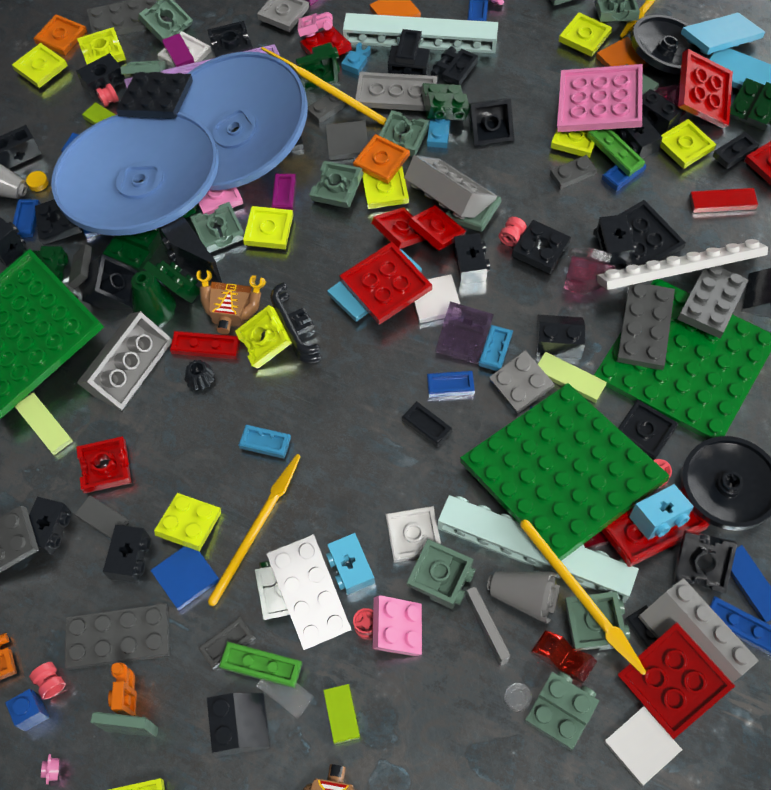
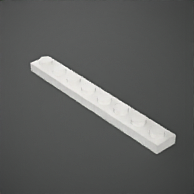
M749 239L741 244L731 243L723 248H708L706 251L699 253L689 252L681 257L670 256L666 260H652L644 265H628L625 269L620 270L609 269L606 273L597 274V283L610 290L768 255V246L756 239Z

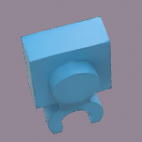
M358 43L356 45V52L350 50L342 61V69L359 75V72L362 71L368 62L367 57L371 54V47L368 46L365 50H362V43Z

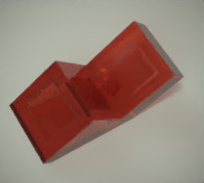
M546 630L532 649L533 654L557 671L563 672L572 679L584 683L597 663L592 655L581 651H574L573 647L563 636Z

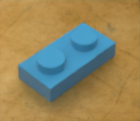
M430 119L427 147L447 148L451 120Z

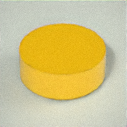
M34 171L27 176L26 183L32 191L39 192L48 186L49 180L44 172Z

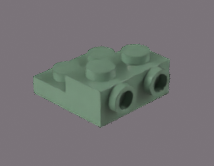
M427 539L407 581V586L430 596V600L453 610L455 604L461 605L466 591L462 590L465 582L470 583L476 569L472 568L474 559Z
M617 591L589 595L613 627L620 628L627 640H630L629 627L627 624H624L622 615L625 613L624 603L622 599H618ZM576 596L566 597L565 605L574 651L597 648L599 650L614 649L606 641L603 629Z
M560 671L558 674L552 672L525 722L572 751L600 700L595 698L596 693L586 686H582L580 689L571 683L573 679L567 674Z

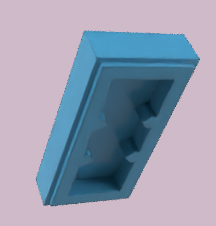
M491 325L479 361L480 367L495 371L502 368L513 330Z
M245 425L239 448L285 459L291 435Z

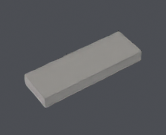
M477 588L468 589L466 591V599L499 665L502 666L508 663L510 653Z

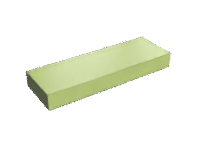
M547 352L544 353L538 363L552 382L562 387L569 383L584 398L594 403L598 401L607 384L606 381Z
M34 392L15 406L53 455H56L73 442Z

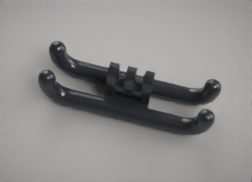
M284 282L278 284L271 291L272 307L275 308L292 341L291 346L294 352L305 363L312 364L321 361L322 355L318 353L320 346L318 344L306 346L299 337V335L315 327L310 316L307 315L306 308H301L287 314L282 303L290 297L288 292H283L287 290L288 286Z

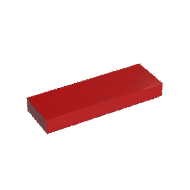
M754 188L691 191L689 196L693 213L754 210L758 207Z
M174 331L170 352L177 355L237 359L240 340L238 336Z

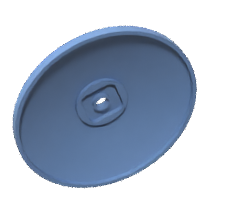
M236 52L211 59L187 73L192 75L193 82L179 112L196 118L210 131L219 155L217 175L209 190H226L248 184L275 168L294 148L306 123L308 103L306 91L300 78L283 60L261 52ZM239 127L237 131L231 132L234 128Z
M178 112L176 118L121 117L114 115L86 129L62 152L52 174V193L63 215L76 226L89 232L121 236L151 231L180 218L196 206L207 194L217 175L219 165L218 150L210 131L200 121L188 114Z

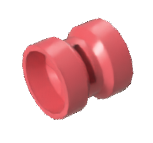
M509 217L505 228H502L498 235L500 241L507 246L515 247L520 240V236L526 231L527 225L518 217Z
M369 608L358 610L353 617L355 632L364 640L373 638V610Z
M47 662L38 666L29 675L32 683L39 687L38 693L43 700L57 695L66 686L63 678L56 674L57 668L53 662Z

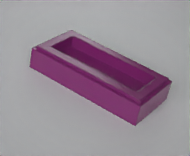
M180 33L162 40L175 67L195 63Z
M275 174L272 208L293 210L296 174Z

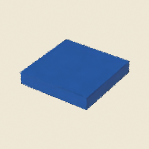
M185 546L150 570L178 611L220 580L199 551Z

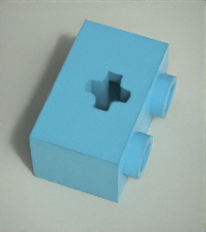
M673 484L636 503L629 517L649 540L655 536L662 537L672 527L676 525L681 527L690 519L689 514L694 506Z
M355 533L327 544L329 553H326V557L331 568L336 566L339 575H336L335 579L340 590L345 589L347 595L375 584L373 573ZM349 561L353 568L348 569L345 562Z

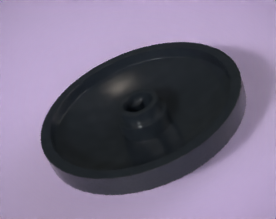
M659 14L644 16L636 22L631 32V44L636 53L649 65L661 71L681 74L682 52L687 49L707 58V54H703L696 45L689 43L681 34L682 28L690 25L677 18Z
M719 436L701 442L689 453L681 470V488L683 495L694 506L692 510L700 518L716 527L739 531L757 527L771 517V457L762 448L742 438Z

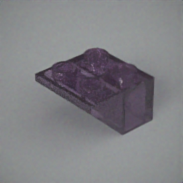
M450 301L435 352L479 364L494 314Z

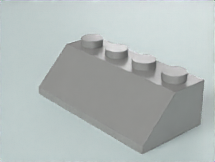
M413 155L404 177L411 182L410 185L412 187L423 190L425 196L436 199L441 207L451 209L453 215L460 219H465V217L475 218L497 198L495 194L439 158Z
M141 311L131 313L77 383L94 397L118 410H123L168 349L172 339Z
M684 578L667 590L638 616L657 639L678 622L733 683L759 661Z

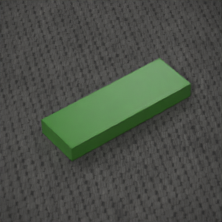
M611 129L590 130L587 137L626 175L630 176L644 166L645 161Z
M227 642L219 667L223 670L295 689L302 661Z

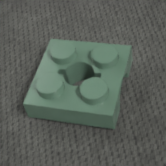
M157 0L150 9L145 8L138 16V19L161 42L163 39L179 34L181 31L184 32L193 22L174 0ZM160 15L169 17L171 21L166 22L162 20Z
M595 0L594 2L600 22H631L639 20L640 10L636 0Z
M391 110L379 136L410 150V156L417 154L429 129V120L422 118L408 120L402 113Z
M324 161L320 169V182H317V185L312 187L309 194L311 200L350 208L364 174L362 168ZM338 181H341L338 185L331 186L332 184H336Z
M230 202L219 205V208L213 214L205 213L202 215L198 213L190 216L199 239L209 253L242 241L244 238L243 229ZM214 223L222 226L220 228L223 237H220L218 229L213 228L215 226Z

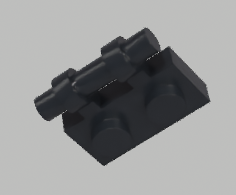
M450 46L448 50L442 53L441 59L435 62L430 74L431 76L442 74V80L454 85H461L478 62V55L464 49L455 53L456 49Z

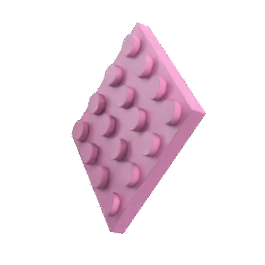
M643 64L561 70L557 121L558 132L642 127Z

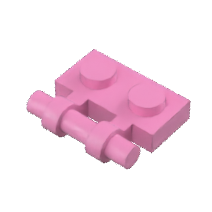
M324 12L318 15L315 13L299 18L298 32L300 37L304 35L305 37H311L320 28L325 30L331 29L333 26V16L329 12Z

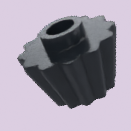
M194 360L186 366L184 381L194 391L198 389L203 391L206 387L209 388L211 383L215 381V372L212 370V366L206 362Z

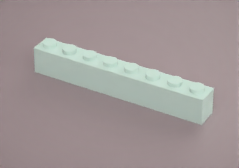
M346 13L343 36L352 45L362 43V45L398 46L402 30L408 29L422 31L419 48L448 50L450 46H453L456 51L464 49L469 52L496 53L498 22Z
M448 496L438 519L439 530L542 571L556 572L512 516L507 514L499 515L484 505L476 506L461 496ZM584 545L561 561L581 586L598 593L617 591L618 599H622L623 603H626L631 594L639 570L633 566L628 567L624 560H615L603 551H592L585 548Z

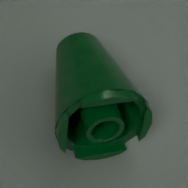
M140 271L136 273L131 280L133 313L141 311L158 327L168 323L175 314L176 302L173 295L150 272Z

